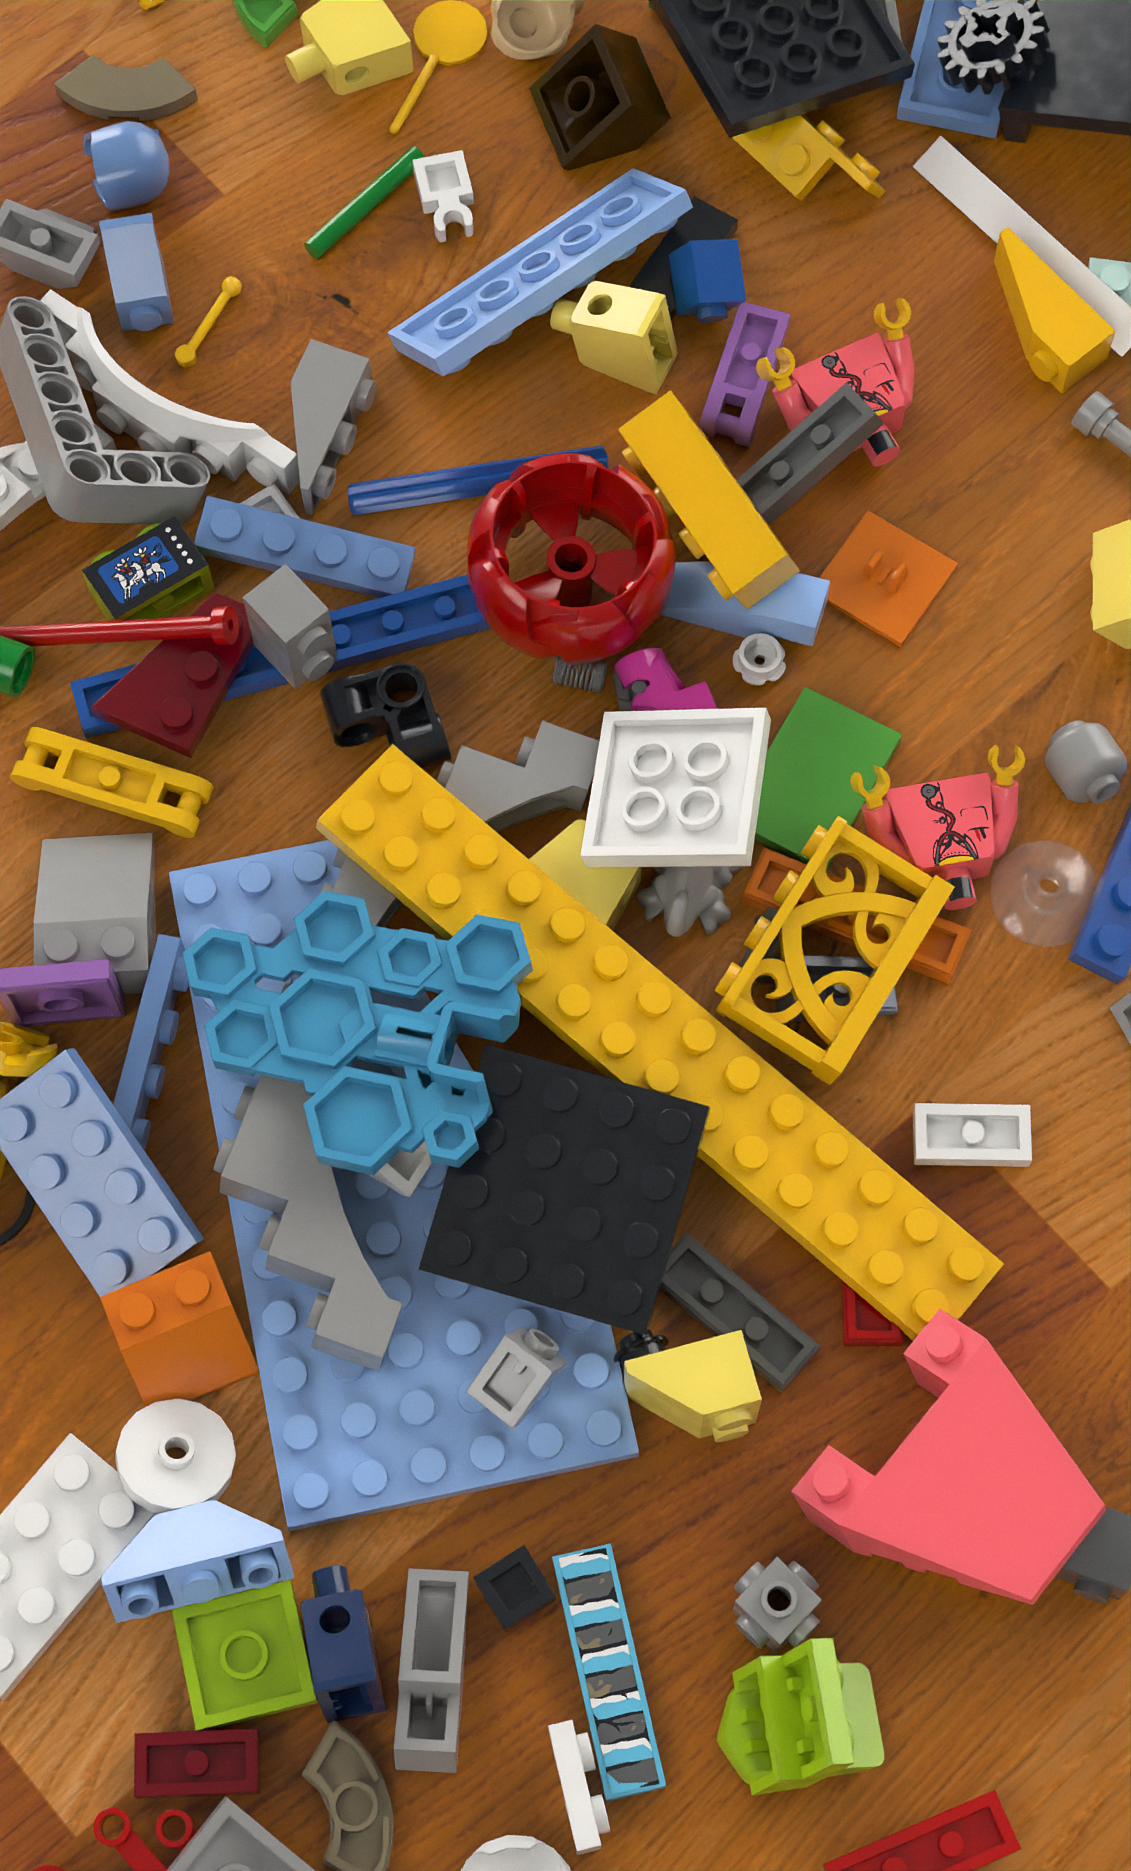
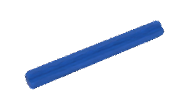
M593 446L352 483L347 489L349 506L352 514L360 515L487 495L497 483L509 480L511 473L520 465L536 458L552 454L578 453L591 456L609 469L607 452L603 446Z

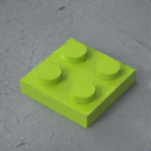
M291 1580L271 1584L264 1588H255L215 1598L205 1603H196L172 1609L196 1731H209L318 1703L314 1692L309 1657Z

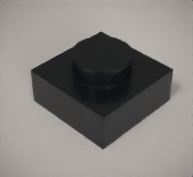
M525 1545L473 1577L476 1586L505 1633L557 1600L555 1593Z

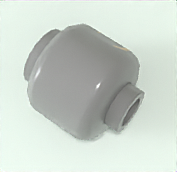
M1079 720L1064 725L1052 735L1048 742L1049 748L1044 761L1048 772L1068 800L1075 803L1092 801L1094 804H1099L1116 795L1121 788L1120 781L1126 773L1128 764L1124 753L1107 728L1099 723H1086Z

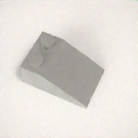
M153 833L42 839L33 923L34 966L109 959L123 993H143L156 945L155 847Z

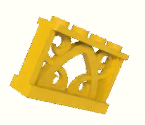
M837 816L828 830L820 825L817 826L801 851V854L809 858L808 863L800 875L790 870L772 898L781 904L771 921L761 915L743 945L752 950L742 967L732 962L714 990L723 996L715 1012L723 1017L727 1016L812 1070V1075L828 1085H831L843 1072L955 888L937 875L932 878L846 824L848 821L840 816ZM837 855H850L858 860L863 867L866 878L863 892H852L854 877L847 867L844 869L845 878L843 881H831L826 874L829 860ZM879 874L917 897L916 902L892 895L875 893ZM812 881V885L820 898L795 907L806 887ZM855 915L853 923L854 942L864 961L874 968L872 974L868 977L854 971H836L823 976L812 984L803 955L801 928L823 919ZM868 915L877 916L872 924V929L877 926L886 929L888 939L885 943L875 944L868 939L866 934ZM779 932L781 960L774 958L762 959ZM760 976H770L775 980L776 989L774 992L766 994L765 997L780 999L791 991L796 1002L781 1012H764L752 1000V983ZM842 985L848 990L850 1001L846 1006H839L833 1000V993L824 1002L820 999L819 994L831 986ZM802 1012L811 1027L828 1046L823 1050L785 1026V1024L792 1021Z

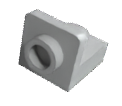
M520 1327L504 1336L466 1392L513 1429L521 1423L552 1377L561 1373L568 1362L557 1353L559 1347L549 1336L534 1328L527 1330Z

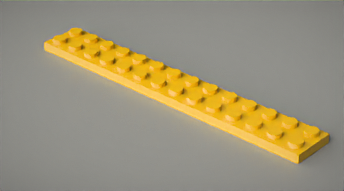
M392 744L317 819L316 829L445 940L449 941L477 914L520 923L533 969L517 985L521 1005L606 1078L710 1106L711 1110L698 1157L890 1322L892 1321L899 1326L903 1333L914 1341L939 1309L959 1320L1004 1265L1001 1260L395 745Z

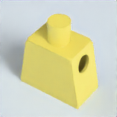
M383 0L319 1L300 17L304 46L285 55L286 65L296 83L299 84L322 73L335 94L342 96L414 71L411 40Z
M594 281L588 284L579 303L560 298L552 310L550 319L552 329L572 335L579 361L584 366L655 395L658 393L678 355L665 295Z
M578 819L529 860L613 931L640 884L641 867H586L580 856L586 821Z

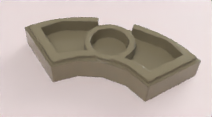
M92 55L54 83L57 95L65 102L86 114L107 120L111 116L139 117L140 121L152 120L175 113L198 100L196 89L165 58L148 66L126 69L108 65Z
M333 1720L302 1773V1776L320 1792L329 1812L330 1841L322 1863L335 1871H388L394 1842V1814L386 1782L379 1767L361 1742L346 1728Z

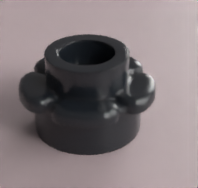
M648 1329L646 1336L635 1332L630 1333L619 1342L621 1349L615 1354L614 1363L619 1362L620 1368L624 1370V1361L664 1351L669 1341L664 1335L653 1336L650 1329Z

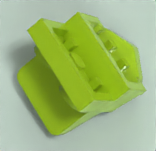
M811 1638L783 1655L759 1656L732 1672L734 1688L730 1691L717 1734V1742L741 1779L750 1785L751 1795L807 1788L826 1777L870 1771L884 1762L885 1754L870 1672L862 1663H840L836 1659L833 1638Z

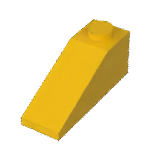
M1007 227L1000 232L994 263L1025 357L1038 378L1044 382H1050L1060 393H1063L1108 358L1115 330L1011 229Z

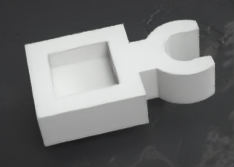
M463 150L412 160L423 213L435 212L434 229L439 242L446 241L445 226L450 222L462 224L466 237H471L474 230L473 216L467 205L474 204Z

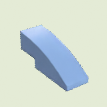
M711 562L675 563L671 592L661 615L747 638L752 634L764 633L813 647L827 603L830 580L797 573L747 610L735 596L727 601L721 596L707 576L708 573L715 569Z

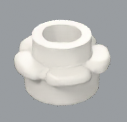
M757 633L748 636L742 641L740 648L733 654L732 662L735 671L741 672L742 679L751 685L762 686L768 680L774 682L783 675L786 664L783 662L785 651L782 645L768 634ZM761 657L765 662L762 665H758L754 660Z

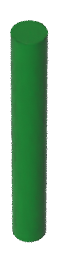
M411 146L304 243L308 253L315 259H319L414 173L412 160L424 158L423 153L417 147Z

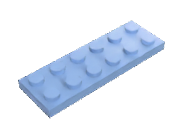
M632 168L387 332L395 350L441 376L462 370L470 363L471 357L489 345L505 341L510 337L514 328L531 317H536L549 311L553 307L554 301L570 290L589 284L595 278L596 273L613 261H619L632 255L638 244L655 233H661L672 228L677 223L678 217L693 208L686 189Z

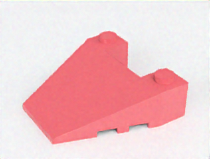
M939 1309L903 1353L917 1384L938 1397V1399L878 1474L873 1476L828 1445L791 1492L810 1522L852 1552L872 1557L875 1554L902 1562L905 1568L925 1573L926 1570L956 1578L960 1584L1033 1605L1107 1509L988 1340Z

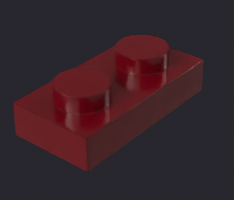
M259 1729L135 1733L134 1797L136 1799L260 1794Z

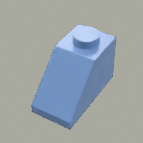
M152 213L99 221L115 305L122 330L149 331L160 325L174 323L166 272Z

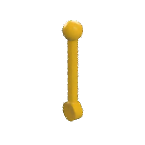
M230 276L223 280L221 294L189 343L181 345L176 349L175 357L178 365L181 367L189 368L196 363L197 355L195 351L229 299L241 292L242 284L236 277Z

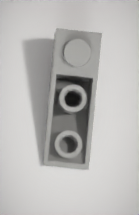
M311 339L290 382L300 488L304 510L309 515H313L320 498L326 500L330 496L337 474L334 468L341 454L347 456L350 453L357 433L355 423L361 411H369L377 391V382L372 381L369 358Z

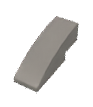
M409 1568L398 1677L399 1697L394 1739L395 1770L457 1773L469 1571Z

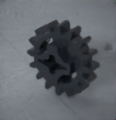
M976 0V7L971 10L964 6L958 9L961 16L958 21L949 20L945 22L944 26L948 35L938 37L937 40L941 52L937 55L951 84L956 86L962 83L966 93H971L978 85H981L984 94L987 95L993 90L994 84L1001 83L1002 87L1008 90L1011 88V78L1018 76L1026 80L1030 77L1026 67L1029 64L1041 65L1044 60L1040 50L1050 48V41L1047 36L1050 29L1043 11L1039 10L1035 0L1027 2L1025 0H993L987 3L985 0Z

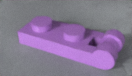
M747 302L739 305L701 416L699 427L706 436L714 438L717 433L734 438V444L750 447L771 381L763 380L757 374L756 365L760 358L766 357L775 371L778 359L775 356L774 349L783 347L790 326L791 314ZM725 403L743 408L740 418L722 413Z

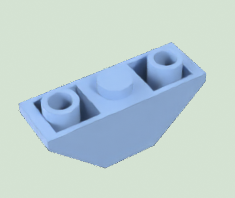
M210 1500L155 1514L101 1578L116 1623L131 1619L146 1618L158 1612L194 1603H205L214 1598L253 1588H264L273 1583L294 1578V1573L281 1530L216 1500Z

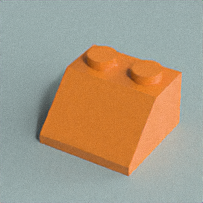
M211 1251L100 1297L120 1351L145 1407L156 1401L183 1399L193 1402L259 1374V1367Z

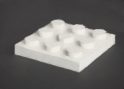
M732 708L604 712L580 854L585 866H751L771 723L767 709Z

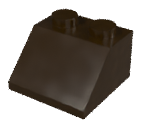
M598 24L591 27L529 87L563 169L569 171L637 150L671 119L637 39Z

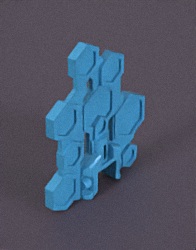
M323 891L294 917L296 929L275 948L251 944L250 938L246 934L211 927L182 953L189 984L194 996L211 999L218 1010V1013L204 1025L215 1068L249 1076L259 1074L304 1084L307 1095L312 1096L303 1106L319 1164L375 1175L399 1151L413 1153L426 1141L431 1162L459 1168L479 1149L475 1132L493 1113L483 1073L449 1065L458 1033L504 1043L518 1029L521 1000L517 985L533 971L520 923L477 914L447 941L437 939L433 934L404 928L398 931L371 925L364 898ZM294 974L301 975L282 993L256 987V984L262 978L286 982ZM425 990L440 994L421 1012L373 1003L370 991L414 1000ZM358 1059L405 1070L407 1079L352 1068L350 1066Z

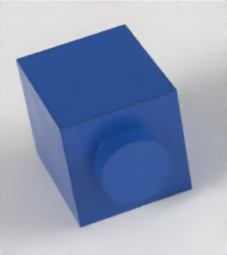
M738 239L693 240L669 254L677 316L697 315L699 323L717 322L727 319L729 317L728 311L746 302Z

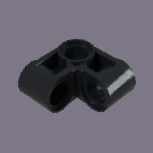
M395 663L358 676L336 679L321 689V700L334 743L337 746H359L377 737L387 735L389 746L395 745L422 769L452 760L443 726L438 713H435L425 678L415 666L407 663ZM400 690H410L416 693L407 702L399 703L391 700V697Z

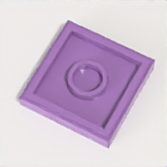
M109 959L0 969V1002L11 1022L15 1025L35 1026L122 1018L126 1015L125 995Z

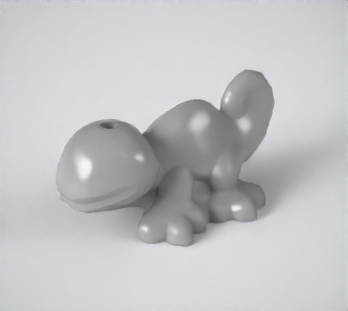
M744 866L653 867L658 876L651 880L650 887L640 890L637 895V901L645 908V920L650 923L664 912L665 928L668 934L676 937L684 935L698 917L707 936L713 935L718 925L728 922L731 918V911L724 905L725 895L721 890L723 887L731 884L732 874L742 871Z

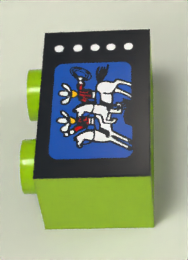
M175 516L163 523H156L146 527L138 534L136 539L117 550H108L101 553L89 566L82 569L89 593L108 621L166 618L214 589L208 563Z

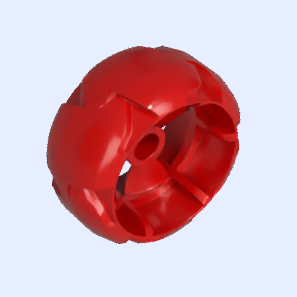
M578 453L552 454L536 458L515 469L511 473L509 480L497 483L485 496L472 519L467 542V578L469 587L476 599L477 608L487 624L503 641L527 656L536 659L561 656L562 660L569 665L588 664L613 657L633 645L641 638L647 627L652 622L658 620L666 606L672 588L676 563V543L673 541L670 521L661 502L650 487L636 474L619 464L610 470L591 456ZM581 514V519L590 521L594 517L610 524L627 537L632 543V550H614L595 555L593 547L586 540L575 536L578 515ZM534 520L554 541L547 551L545 572L532 575L514 583L509 578V561L505 553L510 538H518L524 533L526 523ZM593 580L604 590L615 596V598L601 604L589 606Z

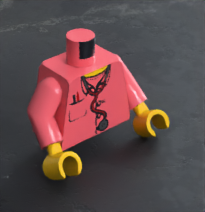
M898 298L896 301L899 317L895 323H891L886 318L884 303H879L876 306L874 319L878 326L886 329L887 337L884 339L877 332L795 368L794 355L790 350L784 347L776 348L774 353L780 363L778 373L774 372L770 365L771 363L766 357L758 360L756 365L757 374L765 381L774 382L776 387L772 393L791 431L847 382L884 423L854 451L863 448L870 462L875 467L889 463L899 454L900 447L892 434L902 428L905 411L912 404L915 376L910 338L908 334H903L902 327L909 322L911 317V308L905 299Z
M994 745L989 750L988 762L997 773V779L993 781L990 780L989 772L889 789L890 777L883 768L874 765L877 782L873 789L866 791L861 773L854 772L851 776L850 785L853 791L865 797L866 803L861 808L868 837L932 878L937 875L953 885L955 888L944 904V908L947 910H960L975 904L977 899L972 879L983 878L989 875L993 860L1001 857L1006 851L1017 823L1019 783L1013 780V776L1018 774L1025 764L1024 753L1017 745H1015L1014 749L1015 761L1012 765L1005 768L999 767L997 763L999 755L998 746Z

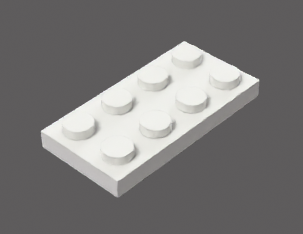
M72 1433L66 1437L0 1515V1699L3 1701L102 1584L101 1576L156 1514L147 1511L131 1500L123 1488V1482L119 1478L117 1471Z

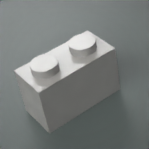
M285 564L243 597V602L254 646L296 690L307 680L315 681L325 675L332 667L334 659L337 657L329 609Z

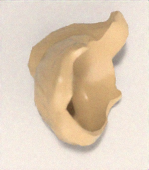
M492 0L491 13L493 20L490 34L493 43L504 55L520 60L540 59L557 54L565 48L567 38L574 26L573 18L580 13L586 4L585 0Z

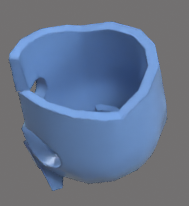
M126 121L84 135L83 150L86 156L92 155L97 178L92 183L101 202L107 209L116 211L149 203L161 195L168 183L170 167L168 153L159 137V130L152 129L139 122Z

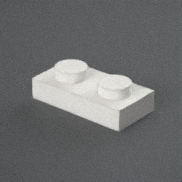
M915 1103L913 1107L914 1165L1029 1167L1032 1162L1030 1105Z
M572 1720L548 1725L577 1855L601 1850L599 1834L610 1832V1826L602 1794L590 1797L585 1772L596 1769L588 1733L576 1735Z

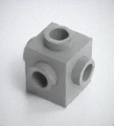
M776 1557L767 1568L756 1562L733 1587L740 1594L732 1610L738 1617L734 1624L759 1649L766 1644L777 1654L787 1642L796 1648L821 1622L813 1615L818 1610L822 1601L814 1593L819 1588V1584L795 1561L786 1566ZM779 1590L790 1600V1606L783 1611L773 1610L768 1605L767 1595L771 1591Z

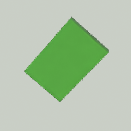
M804 687L766 753L754 840L789 858L807 864L809 858L801 854V851L818 825L828 830L837 816H840L848 821L846 824L853 827L862 812L861 807L866 801L865 797L854 792L850 785L853 773H861L866 791L873 789L877 782L874 765L884 770L886 769L901 742L902 734ZM836 856L829 860L826 872L830 869Z

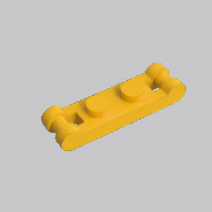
M39 727L30 728L24 741V745L27 748L24 758L15 762L10 774V779L23 788L35 791L41 789L164 827L173 834L185 838H193L200 824V820L197 817L201 804L208 803L214 786L202 777ZM48 757H59L54 770L44 767ZM167 791L181 796L177 807L163 804Z

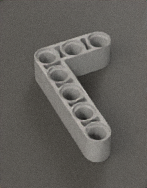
M21 296L11 299L0 324V368L52 510L60 517L73 522L156 524L163 523L174 516L180 524L189 522L210 479V472L206 464L199 458L182 452L103 450L51 310L43 302L35 298Z

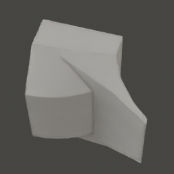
M6 199L0 208V262L16 273L57 289L78 287L100 244L98 234L94 233V227L46 208L36 211Z

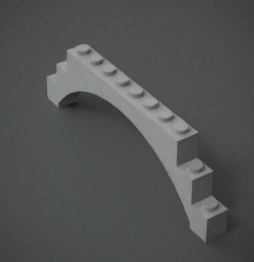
M542 721L535 739L525 736L515 764L461 745L455 764L444 761L437 782L499 833L525 820L565 807L581 812L594 776L599 741ZM338 848L333 866L341 868L335 886L325 883L321 893L329 891L364 898L371 925L384 928L404 904ZM285 983L282 992H284L291 984ZM260 1075L256 1088L245 1085L240 1096L234 1118L241 1120L242 1123L235 1141L225 1137L218 1152L213 1171L222 1174L219 1193L282 1215L281 1218L271 1214L259 1248L269 1251L265 1270L330 1293L327 1296L318 1292L306 1327L316 1330L312 1348L379 1372L403 1303L388 1298L363 1257L346 1218L332 1166L319 1164L303 1106L312 1096L307 1095L304 1084Z

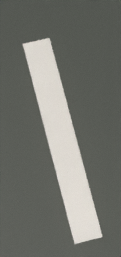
M940 136L913 165V168L997 244L1000 232L1007 227L1011 229L1115 330L1111 348L1122 357L1131 348V306L949 142Z

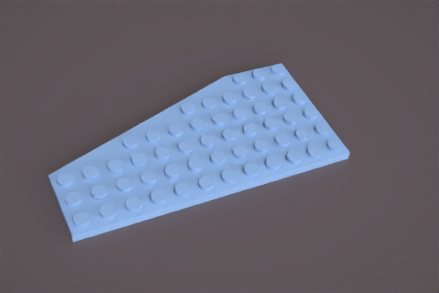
M330 840L169 872L180 938L185 950L211 927L246 934L249 936L251 944L275 948L296 929L294 917L320 895L324 884L327 883L335 886L341 868L333 866L338 847ZM292 975L286 982L262 978L256 984V987L281 993L285 983L292 984L299 978V975ZM190 987L217 1142L220 1150L225 1137L235 1141L242 1123L241 1120L234 1118L240 1096L245 1085L256 1088L260 1075L249 1076L215 1068L204 1025L218 1013V1010L211 999L194 996ZM370 991L373 1003L421 1012L431 1002L425 991L415 1000ZM456 1043L449 1066L473 1071ZM358 1059L350 1066L352 1068L407 1079L405 1070ZM432 1162L410 1197L401 1195L365 1173L332 1166L344 1213L363 1257L387 1297L403 1303L379 1372L312 1348L316 1330L306 1327L318 1292L327 1296L330 1293L265 1270L269 1251L259 1248L271 1214L281 1218L282 1215L227 1196L286 1522L290 1532L639 1457V1449L619 1362L614 1363V1356L617 1350L611 1325L419 1270L448 1171V1165ZM520 1327L527 1330L534 1328L549 1336L558 1345L559 1350L557 1353L568 1363L561 1373L552 1377L521 1423L512 1429L466 1391L506 1334Z

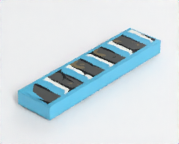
M611 1543L553 1556L552 1561L606 1802L666 1788Z

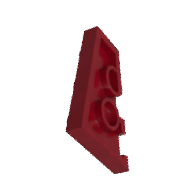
M215 592L190 615H211L215 607L232 606L239 620V635L235 644L217 645L212 637L163 640L91 706L93 715L192 758L254 645L244 604Z

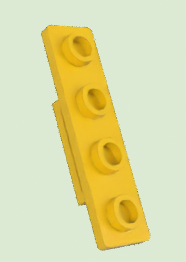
M806 113L732 137L801 201L805 199L835 162L860 186L880 199L886 192L875 181L880 171L858 152L853 158H850L840 148L845 139L824 120L816 126L805 116Z

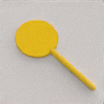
M456 0L439 1L426 7L416 18L413 28L415 46L428 61L390 126L389 130L392 134H397L400 131L437 64L448 66L463 64L475 58L484 48L488 32L486 20L478 9L466 2Z

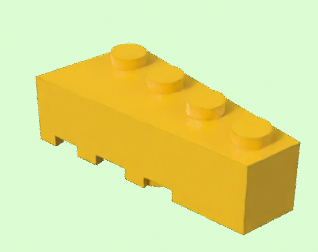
M671 390L618 429L629 444V447L623 450L622 454L640 478L647 473L652 477L657 485L652 491L661 502L667 517L670 518L677 513L686 528L678 533L685 545L697 560L705 554L715 569L708 573L707 576L725 601L735 596L748 610L800 572L764 518L756 511L753 502L731 474L725 462L710 444L702 429Z

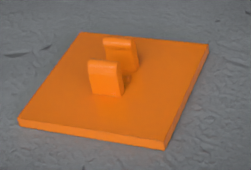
M868 510L819 578L830 580L827 604L901 647L957 569L958 563Z

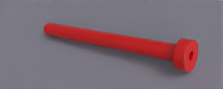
M218 606L212 610L211 615L5 626L0 627V635L31 647L210 637L213 638L217 645H233L236 643L239 635V620L232 606Z

